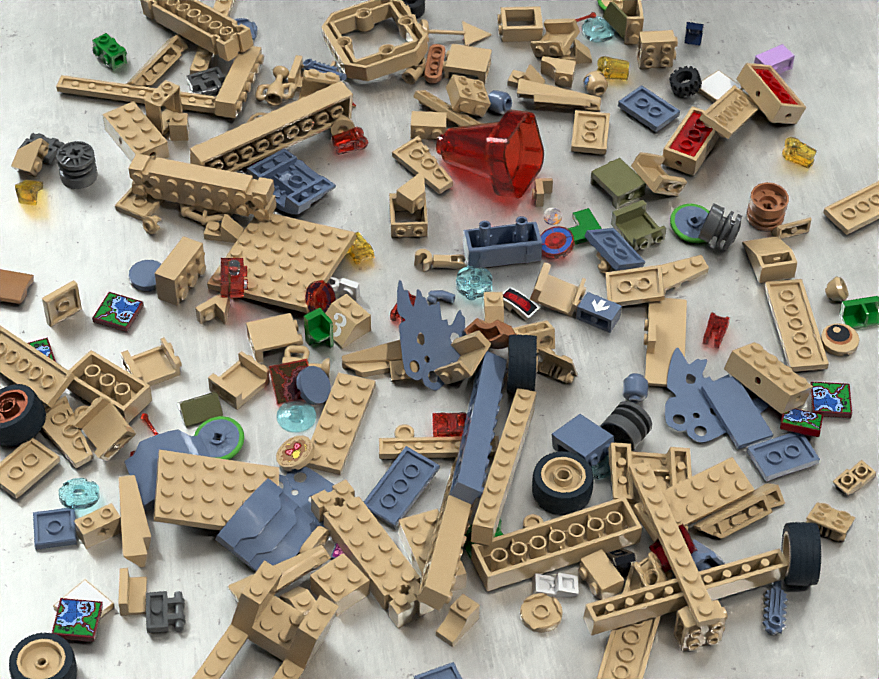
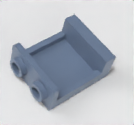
M582 414L577 415L551 434L553 449L559 452L565 448L569 452L583 457L590 467L595 466L599 461L608 456V448L611 442L614 443V436Z

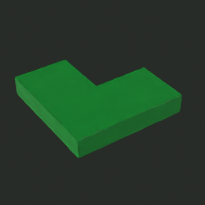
M589 208L572 213V218L577 226L566 229L572 236L570 246L587 242L588 240L584 237L587 230L602 229Z

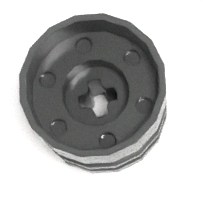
M82 141L69 142L60 147L56 157L61 182L71 189H82L92 185L98 176L93 147Z
M713 203L698 238L710 242L715 236L717 237L716 246L719 247L721 241L724 240L725 243L722 249L727 250L737 237L741 227L742 215L738 214L733 221L731 220L734 214L733 211L727 217H724L725 208Z
M623 401L618 404L600 427L614 436V443L631 444V451H634L652 430L653 424L650 416L641 406L630 401Z

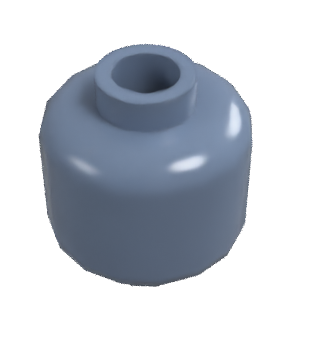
M493 90L488 95L491 103L488 108L490 112L505 114L511 109L512 99L507 92Z
M630 374L623 380V397L635 404L645 400L648 396V380L641 374Z

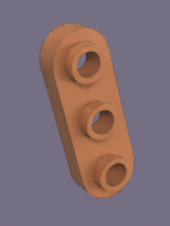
M434 44L429 47L425 67V80L429 83H437L442 79V69L446 49L443 45Z

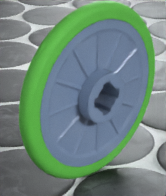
M683 204L677 207L670 217L673 231L678 237L687 242H706L699 239L698 236L709 210L697 204Z
M225 416L206 420L197 428L194 436H201L210 457L229 460L241 450L244 443V431L241 425L236 420Z

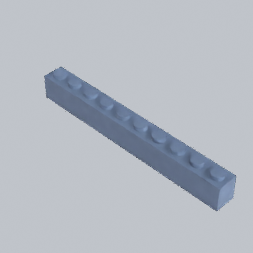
M489 351L485 353L476 370L449 494L471 505L476 498L481 497L484 490L482 484L486 479L487 473H485V470L490 461L487 457L492 450L490 443L494 438L495 432L493 430L498 421L495 417L500 410L498 404L503 395L500 392L505 385L503 379L508 370L505 368L507 360Z

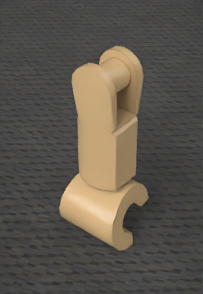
M419 249L415 253L414 266L423 263V272L429 270L431 265H433V268L463 270L466 267L464 263L465 256L462 254L433 255L432 257L430 251L426 249Z

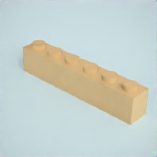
M252 46L245 52H238V56H236L215 99L216 116L236 118L238 112H241L242 103L246 102L247 93L251 91V84L255 82L256 74L260 70V64L264 62L262 47Z

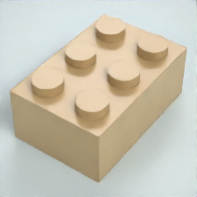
M184 236L181 238L155 272L158 299L178 306L186 298L188 291L196 285L198 278L206 271L203 243Z

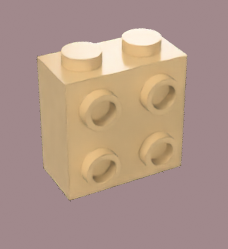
M673 30L639 32L636 57L639 69L673 67V60H676L675 47L678 46V39L674 36Z
M453 74L446 86L452 109L457 112H465L473 116L483 117L491 105L484 82Z
M718 600L712 601L719 616V623L697 627L689 606L678 610L674 636L681 651L695 650L707 644L714 645L722 640L727 612L724 607H721Z

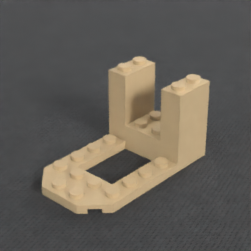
M264 561L242 591L230 626L192 679H220L247 639L284 661L272 679H299L324 642L339 606L320 595L308 614H303L274 596L283 572Z

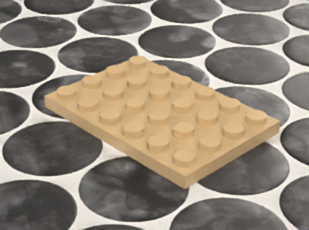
M159 450L154 521L221 531L236 511L267 478L279 486V467Z

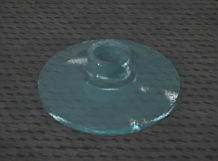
M301 400L286 402L277 411L278 424L289 432L305 431L316 420V412L313 406Z

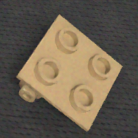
M538 347L543 360L538 362L537 369H539V372L550 377L555 373V379L566 384L572 383L574 380L572 375L578 376L572 362L573 360L565 355L560 357L549 348L542 349Z
M817 502L807 516L806 522L817 524L819 529L822 525L820 535H822L825 527L828 528L825 537H828L832 530L829 538L837 542H844L846 533L856 517L851 516L846 511L831 508L826 503Z

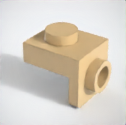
M552 178L535 179L532 199H535L536 207L543 206L544 194L552 193Z

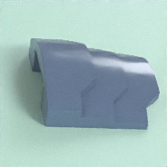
M285 148L250 166L246 172L247 175H252L253 179L256 180L259 177L273 179L275 188L273 195L276 196V208L290 214H299L310 208L311 203L336 188L334 183L313 171L302 160H298L295 155Z
M178 429L164 432L140 441L134 455L124 461L129 475H135L145 512L154 509L159 450L210 457L201 436H190Z
M269 478L243 503L215 539L255 572H257L264 561L274 566L296 556L304 542L312 534L310 525L315 520L303 511L297 503L283 493L284 490Z

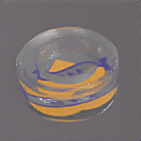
M549 208L545 210L544 221L547 224L557 225L561 222L562 212L559 209Z

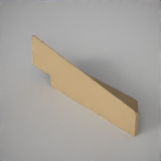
M422 333L417 336V342L420 345L425 343ZM400 339L343 355L342 368L352 369L360 377L390 373L389 361L403 360Z
M135 475L119 477L123 556L139 567H145L147 559L146 550H149L151 541L149 526Z

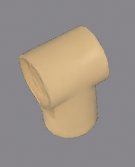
M423 57L419 64L411 66L404 71L402 78L406 83L412 85L419 77L425 75L426 59Z

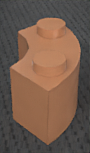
M476 318L464 329L467 335L480 331L491 343L489 348L492 349L507 348L509 335L515 334L512 326L499 320L487 323L479 318Z

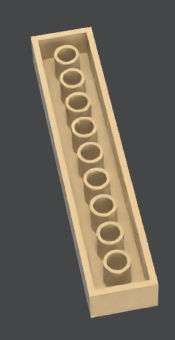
M342 81L332 84L282 108L271 111L264 116L190 148V164L235 172L331 128L333 121L340 117L351 119L353 93Z

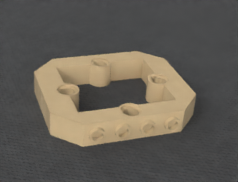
M368 0L331 13L321 27L324 42L343 73L347 75V78L371 81L419 64L428 51V34L423 32L422 25L417 23L415 15L411 14L409 6H406L403 0ZM393 18L399 27L400 36L407 39L408 42L398 46L391 44L382 45L378 49L379 52L356 60L351 38L342 37L341 35L356 29L369 31L374 27V23Z

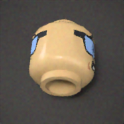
M592 71L584 77L583 84L589 95L601 96L607 90L608 82L600 71Z

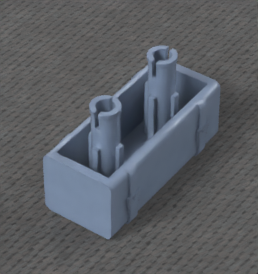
M523 216L517 217L516 224L491 227L489 221H481L479 228L463 230V251L468 269H484V267L541 261L542 240L537 222H528L527 218Z

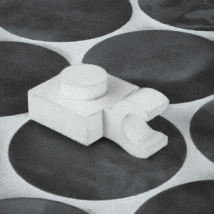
M331 277L330 284H326L328 292L340 291L341 296L347 294L355 301L360 296L359 283L342 277L341 280H338L335 277Z

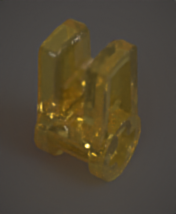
M602 56L598 59L597 71H600L606 79H628L629 61Z
M789 137L785 140V148L782 151L783 158L810 168L814 163L817 151L795 137Z
M355 232L356 239L349 248L348 253L354 263L358 265L363 260L373 259L375 255L372 246L359 232Z

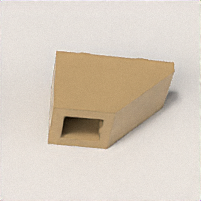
M39 138L17 150L11 167L19 172L37 177L38 172L42 169L43 159L48 153L49 144Z

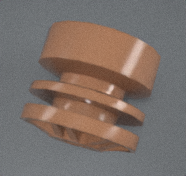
M769 182L760 183L755 186L751 192L746 211V218L749 224L761 231H771L775 227L782 225L789 203L787 191L780 185Z

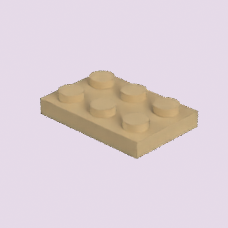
M575 110L571 151L606 154L610 113Z
M661 265L605 272L607 299L611 302L625 306L665 300Z
M32 438L21 444L0 462V487L17 499L60 462V457Z

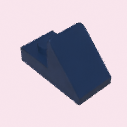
M687 22L684 43L701 45L704 24Z

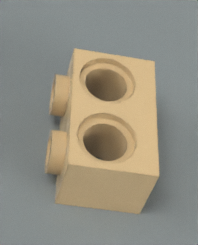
M547 320L513 328L516 335L537 336V353H539L538 347L542 349H555V328Z

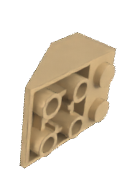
M778 236L742 242L759 283L795 278L798 262L792 249Z

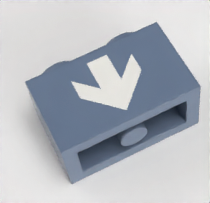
M587 292L577 307L576 319L611 333L620 319L622 306Z

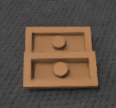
M0 269V301L20 304L27 297V289L34 282V275Z

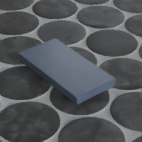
M732 376L702 385V393L737 449L773 438L774 434L741 382Z
M406 446L364 500L365 505L374 517L395 529L399 524V519H403L438 472L440 465Z

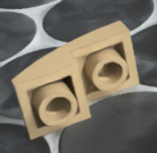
M860 460L850 470L846 469L833 480V484L848 496L871 481L876 476V471L863 460Z

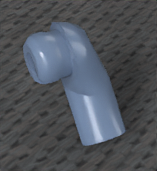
M433 290L428 293L427 301L435 304L438 298L453 303L456 295L444 290Z

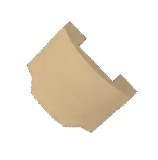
M611 442L608 448L613 500L625 496L631 508L642 500L629 473V465L649 461L662 491L692 477L690 448L670 447L667 454L631 451V444Z

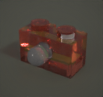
M221 258V298H244V290H248V279H244V277H247V266H244L243 258Z

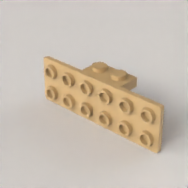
M665 298V300L649 302L648 319H645L644 331H647V334H644L643 345H647L645 378L650 386L667 387L669 366L676 348H679L685 357L687 300Z

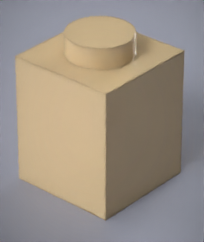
M170 113L169 130L171 141H188V113Z

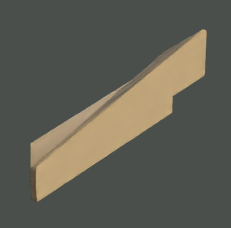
M178 34L171 37L126 84L144 87L152 86L181 56V52L187 49L188 46Z
M521 78L518 82L517 98L534 99V106L600 111V97Z
M767 483L754 490L752 494L724 507L693 526L695 529L715 537L724 538L771 514V508L783 505L785 501L779 486Z
M317 546L274 565V567L283 572L275 594L330 560L331 557L324 546ZM254 574L228 586L237 602Z

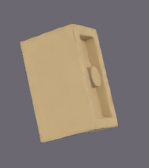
M119 568L118 605L120 616L146 614L147 577H130L128 568Z

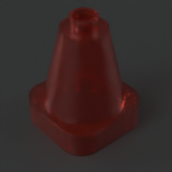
M508 110L499 122L449 128L444 134H440L436 141V151L442 156L444 162L490 180L493 190L498 196L521 198L540 172L544 162V147L536 117L532 112Z

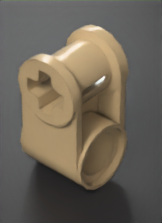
M653 552L648 553V557L642 561L634 563V567L646 587L654 585V583L658 584L668 581L661 562Z

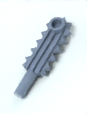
M306 59L303 62L304 67L301 69L302 71L315 69L322 73L332 72L339 75V79L343 81L347 78L346 74L337 72V67H334V65L330 67V64L317 63L316 60L313 61L312 59Z
M782 580L773 582V588L766 590V595L764 596L767 601H764L767 607L763 609L766 612L763 615L766 620L762 624L766 626L765 631L771 635L782 634V629L786 628V625L783 624L786 618L783 616L787 612L783 609L787 608L784 602H787L788 599L786 598L787 594L783 593L784 590H781Z

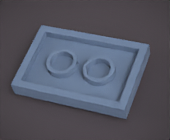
M642 85L618 101V107L655 132L680 115V110Z
M614 228L586 231L584 237L616 271L644 266V259Z
M795 432L747 448L748 455L765 482L817 465L820 461L805 435Z

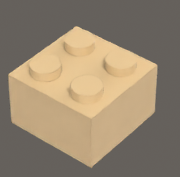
M344 553L310 575L311 590L319 598L321 595L339 606L336 617L370 595V580Z

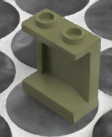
M620 157L591 171L590 183L593 186L599 184L613 197L612 206L616 209L645 195L646 183Z
M644 200L612 212L611 225L635 251L660 243L665 240L666 227L664 225L658 227L646 212L647 204Z

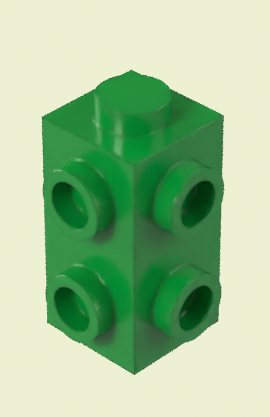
M107 33L92 40L94 55L99 57L112 70L127 63L126 49L120 46Z

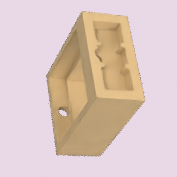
M540 6L501 7L500 14H497V24H501L498 26V33L502 35V42L540 41L542 39L543 23ZM533 21L534 26H507L506 22Z
M167 80L145 99L146 116L163 137L170 131L168 122L170 113H183L180 86ZM165 103L166 109L161 113V106Z
M389 193L391 238L428 236L426 193L425 205L417 210H421L422 222L395 223V211L408 210L396 203V193Z

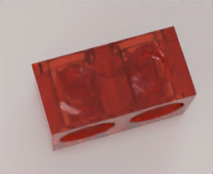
M432 413L433 437L462 436L467 413Z

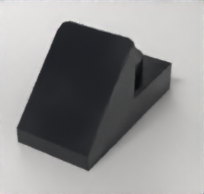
M623 548L605 553L622 577L628 576L631 562L636 561L635 553Z

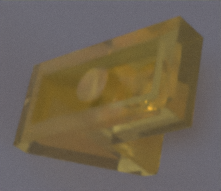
M24 180L15 184V191L20 204L37 205L38 191L43 189V182Z

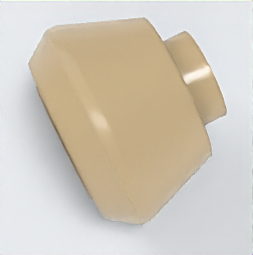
M834 277L827 284V288H825L827 297L833 301H845L849 296L846 283L841 277Z

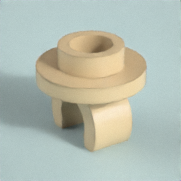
M157 215L145 217L143 219L144 230L148 234L156 233L160 229L157 223L162 219Z

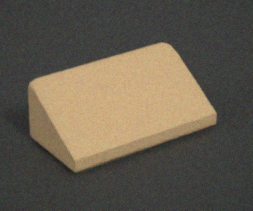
M810 217L779 225L771 230V233L774 237L778 236L780 239L807 233L810 230L812 219Z

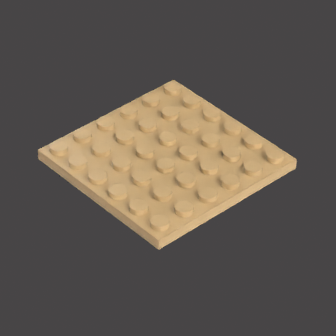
M272 214L269 221L258 219L254 216L222 261L230 262V269L236 268L240 271L238 276H231L229 294L308 313L310 310L309 306L314 304L316 296H319L322 291L321 288L325 287L355 241L356 233L277 214ZM220 264L207 282L208 289L221 292V283H228V272H220ZM243 267L246 268V276L243 275ZM244 280H247V288H244ZM313 283H320L319 286L316 289H314L310 294L311 298L307 303V291L309 287Z

